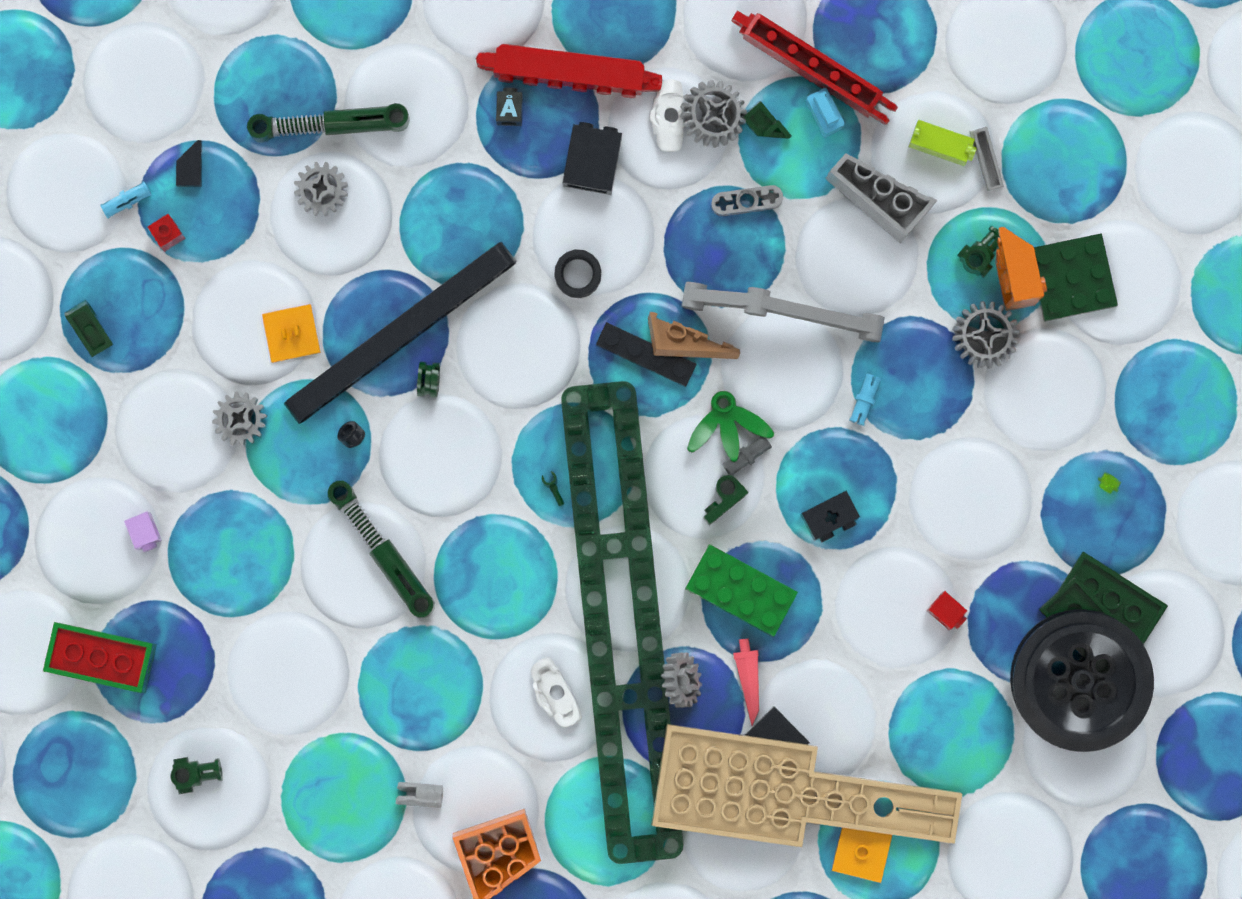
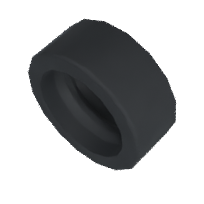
M574 249L566 252L558 259L555 265L554 277L558 288L564 294L572 298H583L597 290L601 282L602 272L599 261L593 254L585 250ZM572 260H584L592 268V279L585 287L573 288L564 280V268Z

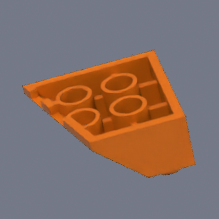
M1000 227L998 229L1000 238L997 240L999 249L996 250L995 264L1005 311L1035 306L1044 297V292H1047L1045 278L1040 277L1034 246L1005 227Z
M525 809L453 833L452 838L473 899H491L541 861Z

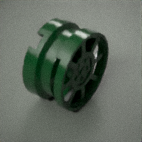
M419 362L417 396L424 397L426 394L432 398H438L440 363L433 362L432 365H427L426 362Z

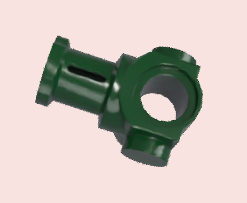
M993 226L988 228L989 232L980 242L975 241L971 247L966 244L957 255L967 272L977 276L980 275L983 278L993 268L989 263L995 258L993 253L998 248L997 240L1000 238L998 229ZM994 239L993 243L988 246L989 242ZM972 255L978 256L981 259V266H971L969 257Z
M188 757L173 759L174 764L172 765L173 769L170 778L176 786L178 794L194 792L193 787L201 786L202 781L214 779L223 781L222 766L219 758L215 759L214 762L199 764L198 760L189 762ZM182 768L189 772V779L185 783L180 782L177 778V773ZM213 770V772L203 773V771Z

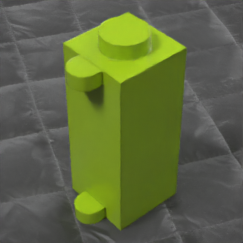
M921 120L917 121L908 146L909 148L961 166H965L968 160H973L977 147L973 146L975 139Z

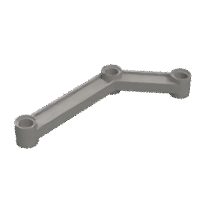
M695 282L685 283L681 306L685 309L703 311L704 305L744 309L746 314L766 317L768 312L859 333L858 338L861 340L881 342L885 317L880 315L863 313L861 318L770 297L771 291L762 288L749 287L747 293L707 290V285Z

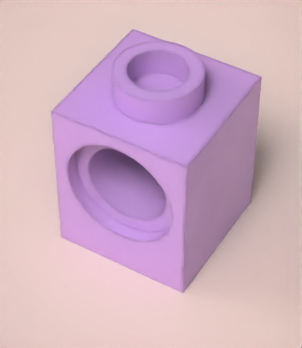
M144 512L124 521L135 549H142L143 552H147L156 548L157 542L162 541L150 512Z

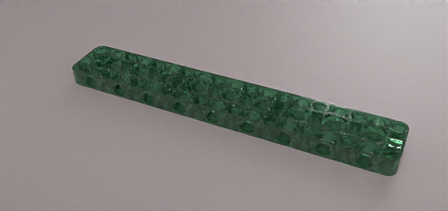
M626 381L572 386L564 390L561 403L607 851L609 858L617 864L673 859L678 857L683 851L682 830L656 827L657 834L631 836L619 720L620 710L644 708L653 804H655L663 751L657 752L653 748V741L658 737L665 738L667 724L671 725L668 697L665 696L666 688L662 687V684L665 683V679L661 677V674H664L665 671L663 668L664 654L636 390L631 383ZM620 389L629 390L631 393L630 399L620 401L616 396ZM570 394L579 395L581 397L580 404L570 406L567 403L568 396ZM613 410L625 532L600 535L588 412ZM626 438H632L636 442V447L631 451H626L622 448V441ZM577 443L584 444L586 447L585 454L582 456L574 455L572 453L573 445ZM635 487L641 491V497L638 500L632 501L627 497V491L630 488ZM580 493H588L591 496L590 504L587 506L579 505L577 502L578 495ZM637 537L644 538L647 543L645 549L637 551L632 547V541ZM618 540L622 546L621 550L618 553L609 552L607 550L609 541ZM587 542H592L597 548L592 556H586L582 552V547ZM628 558L641 683L616 685L603 561ZM641 587H647L651 590L652 596L649 600L642 601L638 598L637 591ZM592 592H597L602 597L601 603L597 606H591L587 602V597ZM646 637H653L656 640L657 647L653 651H647L643 648L642 642ZM602 642L606 645L607 652L603 656L594 655L592 647L595 643ZM651 687H658L662 691V697L659 701L654 702L648 698V690ZM628 689L634 690L637 694V700L633 704H627L623 701L622 695ZM602 692H607L612 696V702L607 707H602L598 704L597 697ZM608 742H612L617 746V753L613 757H607L603 754V746ZM618 793L622 796V804L619 807H612L608 804L610 794ZM669 838L675 839L678 843L677 850L672 853L665 851L663 848L664 842ZM624 844L628 849L627 855L623 858L616 857L613 854L615 845Z

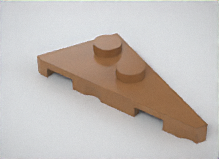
M649 313L648 324L655 356L738 359L740 356V349L735 348L729 343L723 342L720 345L708 340L709 335L685 327L674 320L670 324L656 318L657 313Z

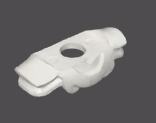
M674 79L662 81L661 90L657 91L649 113L653 134L657 137V145L662 151L667 152L681 150L683 142V119L680 118V114L683 113V109L680 108L683 103V90L681 82ZM669 108L676 110L678 113L677 121L668 122L664 117L665 111Z
M550 657L536 662L531 668V675L535 682L533 687L538 705L550 717L553 716L562 727H570L577 724L582 719V715L560 670ZM554 685H560L564 689V696L559 700L552 698L550 690Z

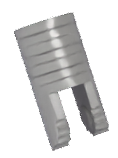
M398 783L397 789L405 792H415L416 797L398 796L395 804L442 807L443 785Z

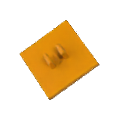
M311 304L262 314L272 363L321 353Z

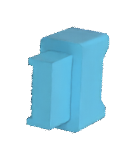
M823 88L807 97L806 105L811 111L824 138L843 129L844 121L827 88Z

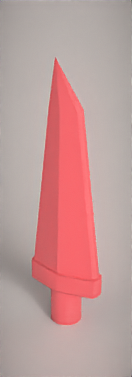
M749 638L739 640L741 652L733 653L739 673L751 725L753 726L759 712L758 650H750Z

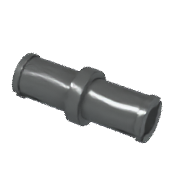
M760 436V438L746 448L744 446L740 448L739 457L736 462H732L729 459L723 463V467L729 475L734 476L735 473L746 465L755 463V459L771 449L772 446L766 438Z

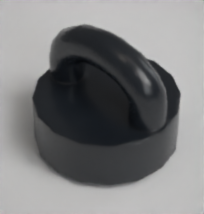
M349 421L342 425L337 437L346 447L354 448L364 440L365 431L355 421Z

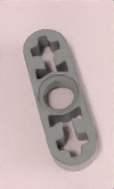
M774 185L720 192L713 197L711 208L718 216L776 209L782 203L783 193L779 187ZM769 191H773V194L779 197L775 199L774 204H770V200H762L763 206H758L757 192H761V197H766ZM744 194H749L754 198V204L749 208L743 207L740 203V198ZM732 196H737L736 206L738 209L733 210L734 204L727 205L726 210L721 211V208L715 205L719 203L720 198H724L725 202H732Z

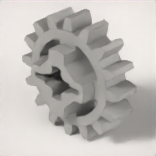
M315 162L313 169L306 165L307 172L305 174L302 172L298 173L301 181H294L295 186L299 187V190L294 191V195L301 196L297 201L298 204H306L304 207L306 212L312 208L314 216H317L319 211H322L324 216H327L329 209L336 213L335 206L337 204L340 206L344 205L341 197H348V193L343 191L344 188L348 187V183L341 182L345 177L344 174L339 173L337 175V166L329 169L328 162H325L323 167H320L318 162ZM315 174H318L317 178L313 179L312 181L309 180L310 177H312ZM329 175L336 180L337 187L330 185ZM324 182V186L327 190L322 191L321 194H318L315 188H319L321 184H323ZM305 191L313 194V203L306 198ZM330 197L334 198L331 202L324 204V201Z
M235 392L232 399L230 396L225 395V403L217 402L221 407L220 410H213L218 419L212 420V423L219 425L215 432L217 434L223 432L224 434L221 439L226 441L230 438V444L233 446L236 444V441H239L241 446H245V440L247 439L253 444V436L261 437L262 434L258 430L266 428V425L261 421L266 419L267 415L260 413L265 407L262 404L256 406L258 399L253 397L249 400V394L246 392L243 397H240L239 393ZM235 403H245L241 408L231 407ZM253 410L256 414L255 425L251 423V414L253 413ZM225 413L228 415L229 422L226 425V428L223 422V417ZM244 413L243 419L245 420V422L243 424L238 422L235 425L237 421L234 418L235 415L238 414L241 416ZM238 430L248 431L245 435H234Z
M688 653L671 654V657L666 658L667 664L663 665L665 671L664 674H661V677L665 679V683L662 684V687L666 688L665 696L670 697V704H675L676 708L692 707L693 703L698 702L696 696L701 695L699 691L700 686H702V683L699 682L701 673L697 672L699 665L698 663L693 664L694 657H689Z

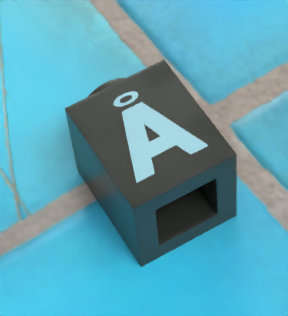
M503 88V91H497V125L522 126L523 95L522 92H518V89Z

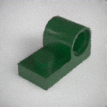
M87 300L64 312L66 319L91 357L113 345L112 340L102 327Z
M725 475L717 481L715 489L722 502L718 504L715 501L704 510L707 514L703 519L709 526L748 495L749 492L734 476ZM729 481L733 483L735 490L732 494L727 495L721 491L720 486L723 482Z

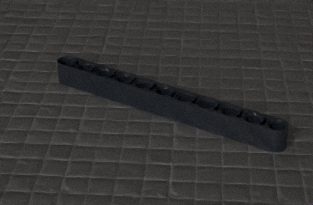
M499 242L284 402L285 407L298 424L304 422L509 270L517 261L503 242Z

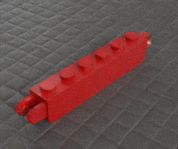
M738 10L734 14L731 22L741 28L739 33L743 35L744 40L822 89L827 88L831 95L867 118L871 116L884 125L888 124L889 118L874 109L878 103L886 109L896 112L897 105L882 96L883 92L879 88L762 14L757 13L754 15L751 13L748 17Z
M501 44L496 48V53H478L475 58L479 69L493 72L494 77L498 78V81L513 83V80H520L525 85L537 86L538 83L548 84L547 87L553 89H562V86L572 87L573 91L587 92V89L597 90V93L601 95H611L612 92H617L626 98H636V95H642V92H657L662 87V75L646 71L642 62L637 60Z

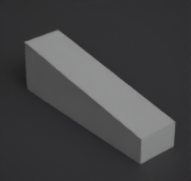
M983 127L969 131L971 138L975 139L973 145L977 147L976 155L987 191L1004 187L988 128Z

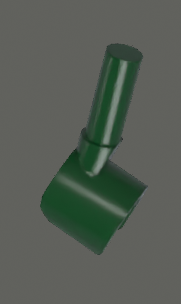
M551 471L554 477L552 482L547 483L543 475L541 479L544 486L550 488L558 506H561L564 502L556 485L558 480L556 474Z

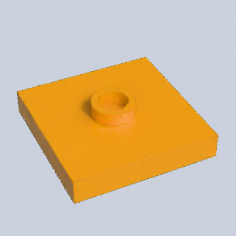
M841 828L831 871L881 883L892 835Z

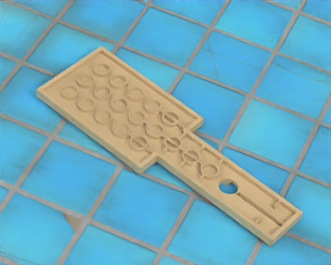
M667 724L651 825L802 847L806 822L955 844L962 793L817 772L814 769L818 747L814 745ZM882 797L889 798L893 804L891 813L885 817L878 816L874 812V803Z

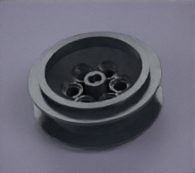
M1072 609L1046 617L1027 632L1018 645L1012 660L1010 685L1013 700L1020 715L1038 736L1062 749L1076 752H1091L1106 749L1121 742L1140 725L1152 701L1154 673L1147 650L1140 639L1128 627L1115 618L1098 611ZM1078 647H1083L1086 652L1081 660L1073 658V651ZM1099 659L1107 660L1108 667L1105 671L1099 672L1096 670L1095 664ZM1056 661L1064 663V670L1059 674H1054L1051 671L1052 664ZM1080 674H1086L1087 678L1082 681V685H1076L1075 681L1080 678ZM1101 684L1109 686V693L1104 697L1097 695V688ZM1058 686H1062L1066 690L1064 697L1061 699L1053 697V690ZM1079 698H1086L1088 700L1086 709H1076L1075 703Z

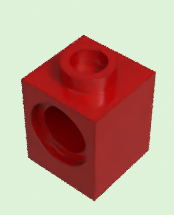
M166 214L147 227L164 252L186 239L169 214Z
M943 591L926 611L944 627L951 630L953 627L958 629L966 621L967 618L964 615L968 610L946 591Z

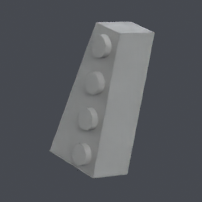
M846 153L825 178L899 243L908 236L937 202L936 199L919 193L917 189L911 186H905L888 174L884 175L876 171L874 167Z

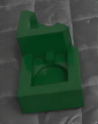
M761 101L757 102L745 115L741 116L746 120V125L756 136L787 139L792 137L782 123L775 119Z

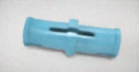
M143 181L126 192L124 190L120 191V195L104 204H100L109 219L126 208L128 210L133 208V204L152 194Z
M866 374L860 394L856 395L855 399L857 402L849 421L857 422L858 425L862 426L865 425L871 405L873 406L875 403L873 398L881 381V378L877 376L873 378L874 375Z

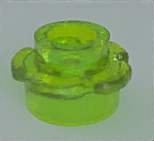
M1104 472L1102 477H1098V480L1101 482L1099 487L1110 494L1113 491L1119 492L1118 488L1122 482L1107 472Z

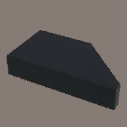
M197 140L176 161L177 187H202V140Z

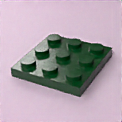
M1102 233L1034 247L1040 277L1045 278L1047 292H1044V297L1039 301L1044 322L1118 306Z

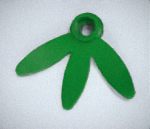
M719 391L712 397V411L700 421L693 431L687 449L691 453L700 449L710 439L717 425L720 424V435L724 450L732 462H736L739 457L740 445L734 421L749 432L764 438H773L774 431L756 414L736 406L735 397L730 392ZM721 399L728 401L726 408L719 406L718 403Z

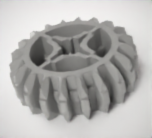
M709 80L707 86L704 82H700L698 88L692 87L690 89L691 94L684 96L685 101L688 103H682L680 108L687 111L680 114V118L687 119L682 124V127L686 128L689 126L691 129L687 132V136L697 135L694 142L698 143L703 139V146L705 147L710 144V141L714 148L719 146V142L725 146L728 144V139L734 141L736 139L735 133L740 134L743 131L739 125L746 123V120L740 117L747 113V110L740 109V106L745 103L744 100H736V97L740 94L738 91L733 94L730 93L732 85H728L723 89V81H719L716 87L713 80ZM714 95L721 98L723 101L721 103H714L710 98L707 99L705 96ZM697 102L702 112V117L699 121L695 113ZM719 107L721 108L717 112V115L715 117H711L706 121V118L710 116L709 113L711 111L716 110ZM727 107H729L731 113L729 125L724 113ZM710 124L716 129L719 128L722 132H710L703 127Z
M981 301L979 305L980 310H978L975 304H971L970 310L972 313L964 309L962 314L966 319L957 317L956 322L961 326H954L952 329L954 332L960 333V335L952 337V341L961 342V344L955 346V350L964 349L960 358L964 359L969 355L971 357L968 360L969 365H972L975 359L978 360L977 368H982L983 362L986 361L987 368L991 369L993 366L992 360H994L997 366H1001L1002 360L1000 357L1008 361L1010 356L1006 351L1015 353L1016 348L1011 344H1018L1020 342L1018 338L1012 337V335L1020 333V329L1011 328V326L1017 324V320L1008 321L1012 312L1008 311L1003 315L1001 313L1004 310L1003 305H1000L997 311L994 310L995 302H990L989 308L986 309L985 302ZM980 316L979 330L966 333L969 322ZM988 316L997 319L1004 329L992 327ZM984 327L988 332L994 334L988 339V343L984 338L978 336L984 331ZM1006 337L1003 348L999 352L992 354L993 340ZM968 341L980 343L984 354L972 349Z

